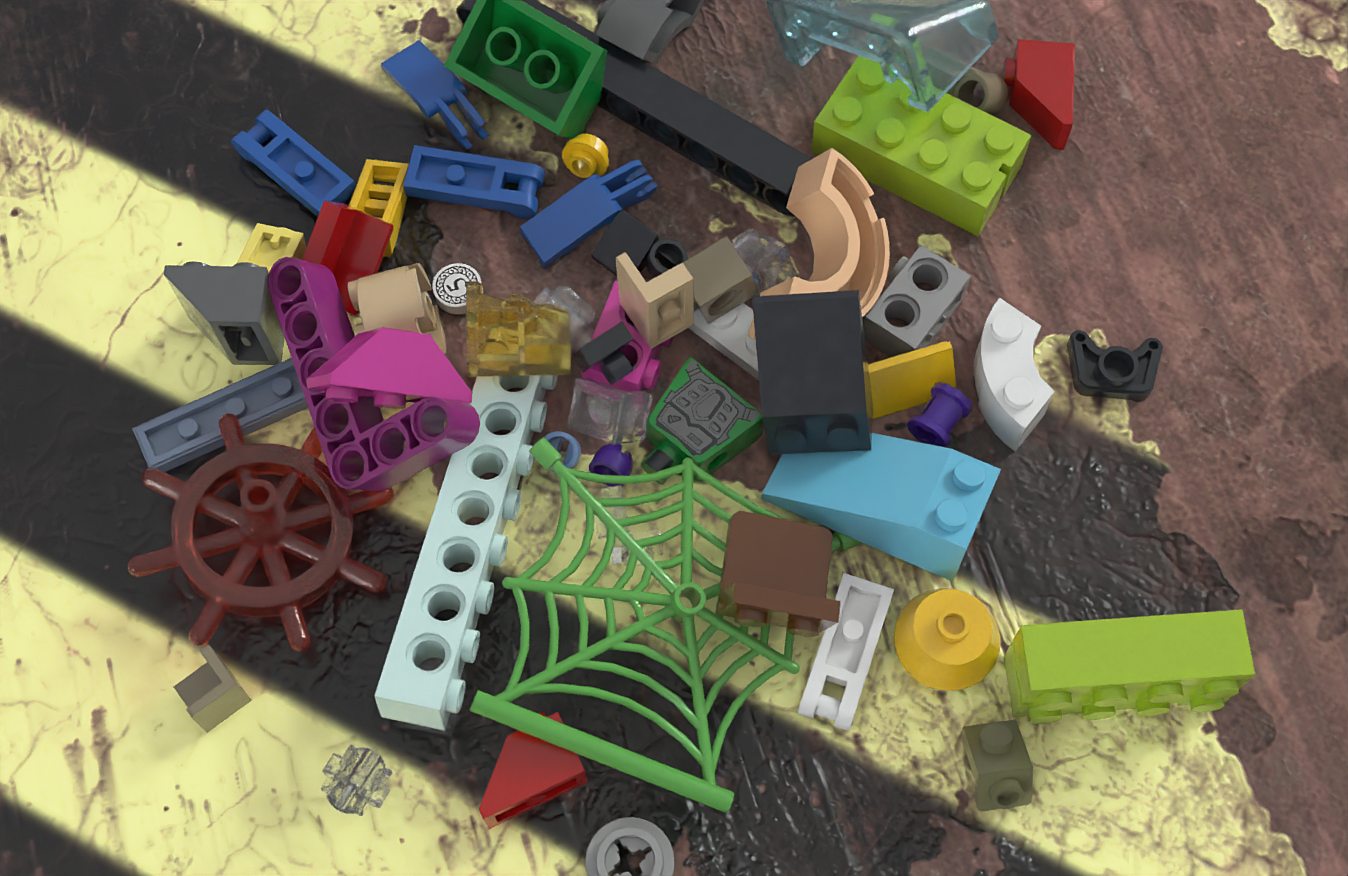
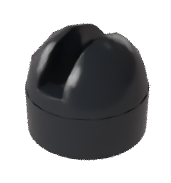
M661 239L652 246L647 254L648 272L655 278L668 271L665 267L672 269L688 260V255L685 248L676 240Z

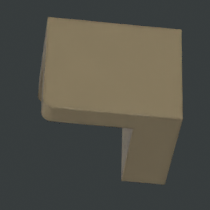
M209 644L199 650L207 663L173 686L187 706L186 711L191 718L207 733L252 701L222 658Z

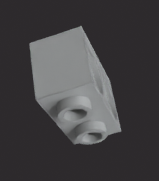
M920 245L910 259L903 256L897 262L888 278L891 284L882 295L880 294L873 307L862 317L865 319L863 325L865 341L889 357L928 347L964 300L971 275L923 245ZM927 283L933 286L935 290L924 291L915 284ZM899 318L904 320L908 326L895 327L887 320Z

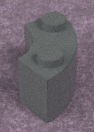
M607 0L599 12L597 20L599 27L595 34L643 60L657 64L673 38L684 28L692 26L704 0Z

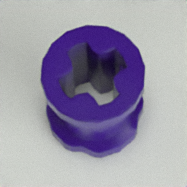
M936 383L931 389V399L919 415L912 416L908 421V430L921 443L946 448L950 442V432L960 418L968 417L972 411V403L960 390L946 383Z

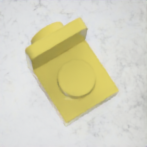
M257 223L237 263H253L260 267H267L269 272L273 264L281 258L292 257L302 260L306 251L304 233L292 231L284 227L278 228Z

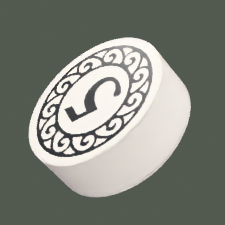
M461 263L447 265L436 274L433 280L432 287L436 302L442 310L450 314L468 313L474 310L482 300L483 287L480 276L469 265Z

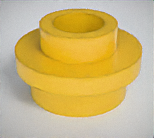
M577 135L566 143L562 151L564 164L578 177L589 178L595 174L601 177L608 168V148L600 138L594 135Z

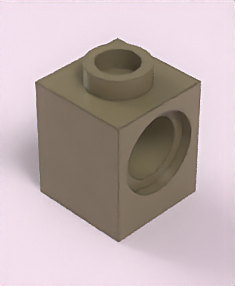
M727 236L683 262L694 278V312L700 310L708 324L759 294L751 272Z

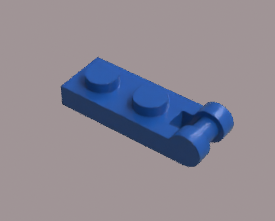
M265 109L255 118L256 125L248 132L240 131L230 140L235 150L244 159L253 162L317 217L324 201L344 203L355 191L356 185L352 178L269 110ZM269 138L272 140L265 147L261 146Z
M414 145L403 187L406 196L506 211L518 218L531 219L536 215L539 202L535 197L536 191L542 188L546 172L542 167L532 163ZM506 182L516 183L518 185L517 191L504 189Z

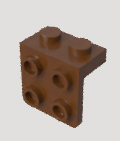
M745 511L735 512L730 517L728 523L716 614L735 618L734 622L744 626L765 627L767 624L786 627L788 633L803 637H817L819 633L839 622L841 601L826 598L833 541L830 530L825 527Z

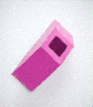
M385 327L357 334L307 378L306 389L325 391L326 400L333 402L354 403L358 402V396L374 398L375 407L389 409L406 408V402L416 403L427 397L472 403V391L430 334Z

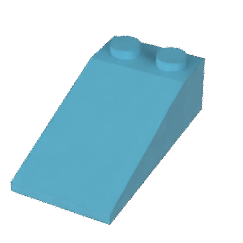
M872 433L871 450L782 454L762 492L761 499L953 582L1001 469L954 449Z

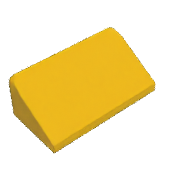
M944 341L868 364L873 402V419L928 403L931 399V389L936 383H946L956 388L953 347L950 341Z

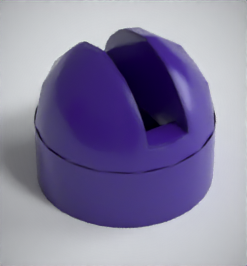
M619 443L603 445L590 462L589 471L599 475L630 476L634 465L632 454L630 451L621 452L622 445ZM603 483V484H605V485H607V486L615 487V488H620V487H623V486L625 485V484Z

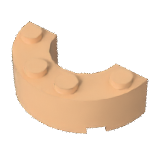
M833 148L798 167L786 206L792 214L800 219L810 235L814 251L813 273L808 281L792 277L761 292L760 296L859 290L863 317L878 300L887 278L890 257L888 230L885 218H877L875 209L869 199L874 192L868 182L849 160ZM754 316L748 333V337L755 339Z

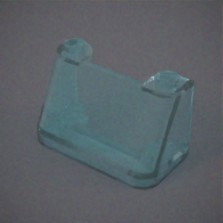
M766 0L767 9L787 61L804 67L825 44L879 62L885 81L893 84L899 78L912 91V94L907 98L909 106L926 112L931 110L999 38L992 7L986 0Z

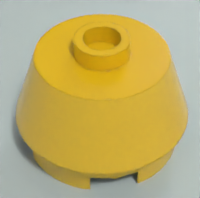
M939 588L917 595L905 605L895 624L894 644L901 664L916 681L931 689L956 691L979 683L991 672L1000 652V632L994 616L980 600L961 590Z

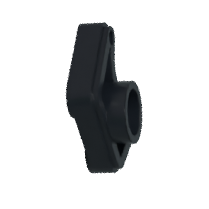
M1081 330L1074 331L1067 342L1074 389L1077 393L1086 397L1096 396L1132 400L1135 402L1146 400L1154 387L1163 349L1162 343L1156 338H1148L1134 351L1122 346L1102 349L1095 345L1086 332Z

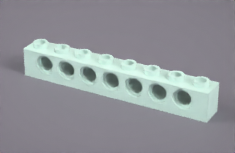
M492 328L472 390V403H469L476 409L479 415V433L469 446L451 456L374 696L381 717L445 730L450 712L457 714L460 711L465 693V681L460 680L465 662L473 663L477 655L480 631L475 630L479 614H488L494 594V583L489 582L494 566L501 567L503 565L508 546V536L503 535L507 520L515 521L521 503V490H517L520 476H528L531 471L534 456L529 450L533 447L530 445L533 432L541 433L547 413V403L543 402L546 389L554 390L558 379L559 361L552 358L551 339ZM515 387L523 388V390L518 392L507 391ZM502 429L511 431L510 433L505 435L493 434L494 432ZM492 472L499 474L497 477L490 480H484L479 478L481 475L485 473ZM472 517L486 519L478 525L464 524L466 520ZM461 562L472 565L471 568L464 572L457 573L449 570L453 565ZM452 609L458 612L454 618L447 621L434 619L435 615L442 610ZM428 658L444 660L442 665L435 670L424 671L418 668Z

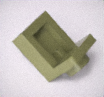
M1016 719L964 726L962 742L975 779V802L979 811H989L1029 805L1032 800L1033 765Z

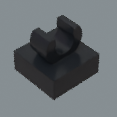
M620 322L579 348L573 355V358L583 373L599 364L605 378L612 385L633 371L631 364L620 349L624 348L634 338L624 323Z

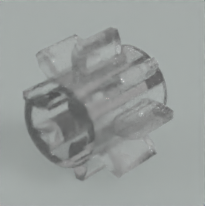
M350 745L343 756L333 753L322 770L328 777L321 786V791L326 793L329 803L336 810L345 814L363 816L369 805L380 808L390 792L386 783L392 775V770L387 769L383 758L376 751L369 748H356L354 745Z

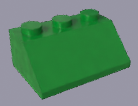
M477 0L444 67L558 136L574 139L577 135L583 133L601 99L607 50L522 0Z

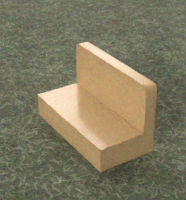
M626 252L616 257L619 302L650 349L694 325V278L683 262L646 282Z

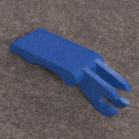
M420 40L381 63L382 70L416 103L427 119L439 113L463 149L468 150L473 145L465 137L468 134L467 130L448 107L453 103L457 105L480 139L484 140L490 136L481 126L485 124L484 120L465 97L468 93L463 83L449 69L445 68L444 64Z
M640 160L631 161L601 178L597 174L590 176L520 226V235L524 241L528 242L543 269L547 268L559 257L568 254L592 233L612 223L623 207L638 204L648 199L655 192L658 186L655 182L650 183L653 178L650 175H645L647 170L644 166L638 169L643 165Z

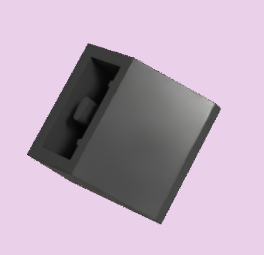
M197 261L186 262L183 265H165L164 276L189 319L232 365H276L282 362L285 337L269 292L267 282L269 272L267 267H260L248 262L236 263L233 266H210Z

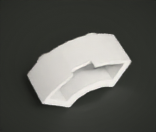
M999 298L986 320L974 358L973 376L979 398L978 405L982 415L994 433L1016 452L1043 418L1055 391L1040 377L1033 360V346L1041 325Z

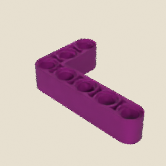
M292 257L281 258L273 264L267 281L269 292L331 477L338 486L345 489L380 492L387 490L462 450L475 440L480 428L479 415L476 409L467 402L427 397L384 420L380 407L374 406V398L358 396V402L354 403L333 402L326 400L325 391L306 389L307 378L351 341L355 335L335 277L329 268ZM446 416H447V425H446V428L444 429V422H445V418H446Z

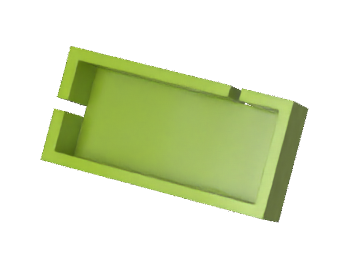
M861 51L814 121L811 152L820 155L833 148L849 160L869 182L979 236L996 209L1000 196H1004L1020 170L1031 134L909 74L902 81L898 79L899 69Z
M1243 609L1021 625L1013 639L1014 642H1011L1004 655L1013 718L1029 717V722L1033 724L1056 722L1062 719V714L1083 713V718L1086 720H1100L1115 716L1116 710L1136 709L1139 716H1155L1169 712V704L1175 703L1178 706L1190 705L1192 712L1215 711L1223 708L1224 702L1237 695L1239 689L1255 675Z

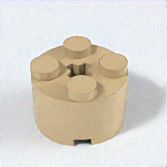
M420 263L402 266L348 282L351 302L356 311L360 310L363 322L355 325L356 335L382 327L430 334L442 352L446 353L445 334L437 305H432L427 293L432 288Z

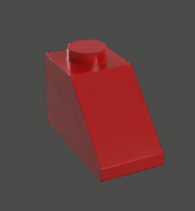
M1018 39L1013 58L1006 57L1004 60L1002 78L1006 85L1010 86L1009 106L1054 149L1064 150L1073 126L1075 44Z
M544 712L537 713V714H540V715H542V716L547 717ZM558 712L547 717L563 724ZM517 730L507 735L479 811L488 829H491L588 783L586 772L577 753Z

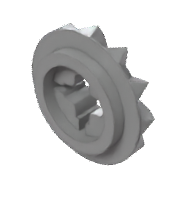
M626 817L611 821L594 835L587 849L585 862L587 876H610L616 872L615 868L621 864L620 852L616 846L618 843L632 855L640 852L643 854L649 849L651 850L640 863L641 876L673 875L674 853L670 841L655 824L641 818ZM624 872V873H622L621 875H619V874L617 873V874L614 875V876H632V875H631L629 872Z

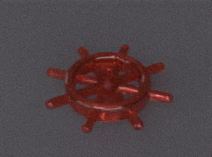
M227 413L219 419V428L227 451L207 461L195 471L187 482L156 468H149L143 472L141 480L144 486L176 501L171 517V539L173 545L132 557L128 562L127 569L131 575L141 577L175 566L180 567L181 572L191 587L208 601L189 632V640L195 646H204L210 641L228 611L250 617L280 615L291 649L296 652H304L309 648L311 639L301 608L320 598L332 587L339 576L372 592H379L385 588L386 577L383 573L349 558L353 544V514L389 504L394 498V490L391 487L380 492L361 490L347 494L345 488H341L334 482L328 466L319 460L323 450L315 427L311 430L300 450L279 444L247 445L239 419L234 414ZM275 474L282 475L283 478L275 490L270 482L258 479L257 475ZM236 480L241 493L242 506L238 507L214 496V494ZM303 484L312 489L323 501L287 512ZM200 513L234 527L195 539V529ZM328 521L332 522L331 535L326 547L294 532ZM240 548L223 577L214 572L203 560V558ZM286 551L314 565L299 577L291 580L282 552ZM262 559L270 586L251 587L243 585L257 560Z

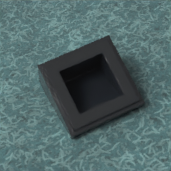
M622 209L608 227L592 252L591 257L617 276L616 257L626 252L637 270L641 272L647 266L646 258L648 252L659 241V237L653 230Z

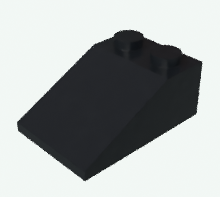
M859 290L753 296L752 305L762 418L769 455L871 450L873 402Z

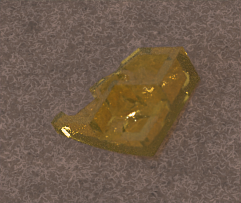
M466 281L468 377L570 374L569 310L551 304H536L527 297L512 292L507 300L483 294L482 283Z

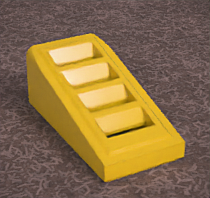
M366 159L349 206L372 216L382 217L379 219L393 225L394 229L384 253V257H390L397 242L407 201L403 184L409 164ZM374 181L390 182L395 184L394 186L374 184Z

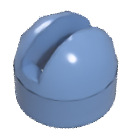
M562 431L551 432L545 436L559 453L563 440L569 442L563 464L567 468L573 469L581 457V447L577 439Z

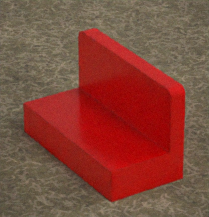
M324 201L302 260L329 268L335 277L346 312L360 315V310L356 311L351 302L348 282L378 272L394 227L391 223L344 203Z

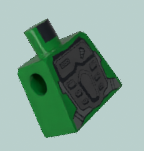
M690 357L648 416L646 421L647 439L656 448L641 463V466L647 474L680 465L683 459L689 457L696 466L712 475L762 436V413ZM694 474L693 478L696 481H704ZM670 477L658 480L656 482L663 485Z

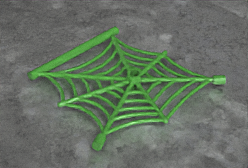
M543 437L529 452L547 471L552 469L559 476L562 505L557 531L538 561L517 578L506 577L502 581L504 588L513 590L521 623L520 649L506 690L496 696L478 690L470 711L727 813L733 802L734 792L717 786L715 781V770L726 731L738 709L751 693L784 669L791 674H797L800 671V666L792 660L794 635L788 633L787 629L783 655L768 646L770 624L761 627L760 640L748 634L749 626L740 625V628L725 620L724 616L717 615L718 601L715 613L704 607L707 600L719 596L720 583L705 589L693 583L692 558L707 571L718 576L722 575V568L713 565L693 548V530L723 552H725L726 543L693 519V500L727 523H729L731 515L693 490L694 474L755 514L780 519L784 518L754 504L696 466L689 457L683 459L680 465L655 473L632 476L599 475L567 468L560 461L562 455ZM682 473V482L656 493L631 498H595L578 480L610 484H636L658 481ZM569 487L584 502L586 507V529L581 548L569 566L551 580H532L530 578L549 563L564 538L570 509ZM682 491V501L642 515L615 519L604 508L630 507L655 502ZM681 510V524L661 535L635 540L623 528L654 521ZM595 514L607 527L606 543L601 560L591 576L582 585L561 583L578 569L589 552L594 532ZM834 532L831 555L836 549L843 552L863 543L841 533ZM681 534V553L670 560L655 562L643 549L644 547L664 543ZM616 536L630 551L625 572L612 588L593 586L609 564ZM638 560L645 567L641 581L633 590H623L624 586L633 576ZM681 564L680 586H678L664 570ZM651 576H653L669 594L643 591L647 588ZM522 590L541 592L545 595L550 625V644L546 668L544 671L518 684L528 654L530 637L528 610ZM553 594L575 596L580 622L578 653L556 664L559 625ZM584 597L604 599L607 637L587 647L589 622ZM680 597L687 598L691 602L692 608L685 607L681 603ZM613 600L630 602L635 611L637 622L616 632ZM640 603L665 607L645 617ZM695 616L711 624L698 641L694 622ZM670 617L677 622H683L685 645L674 635L655 627V625ZM719 629L730 637L712 650L700 667L699 653L713 634ZM644 631L669 642L687 657L689 674L672 658L645 645L626 643L625 641ZM738 641L749 647L751 650L735 660L714 682L705 699L702 679L716 658ZM612 649L641 653L670 667L691 687L694 713L679 696L650 676L614 663L592 661L590 659ZM758 655H762L775 663V665L749 683L732 702L718 727L711 750L707 715L720 689L738 669ZM573 668L609 671L644 683L672 702L695 727L699 750L681 731L663 717L630 698L595 687L545 683ZM560 692L594 696L624 705L652 720L678 740L701 765L703 780L510 702L524 694Z

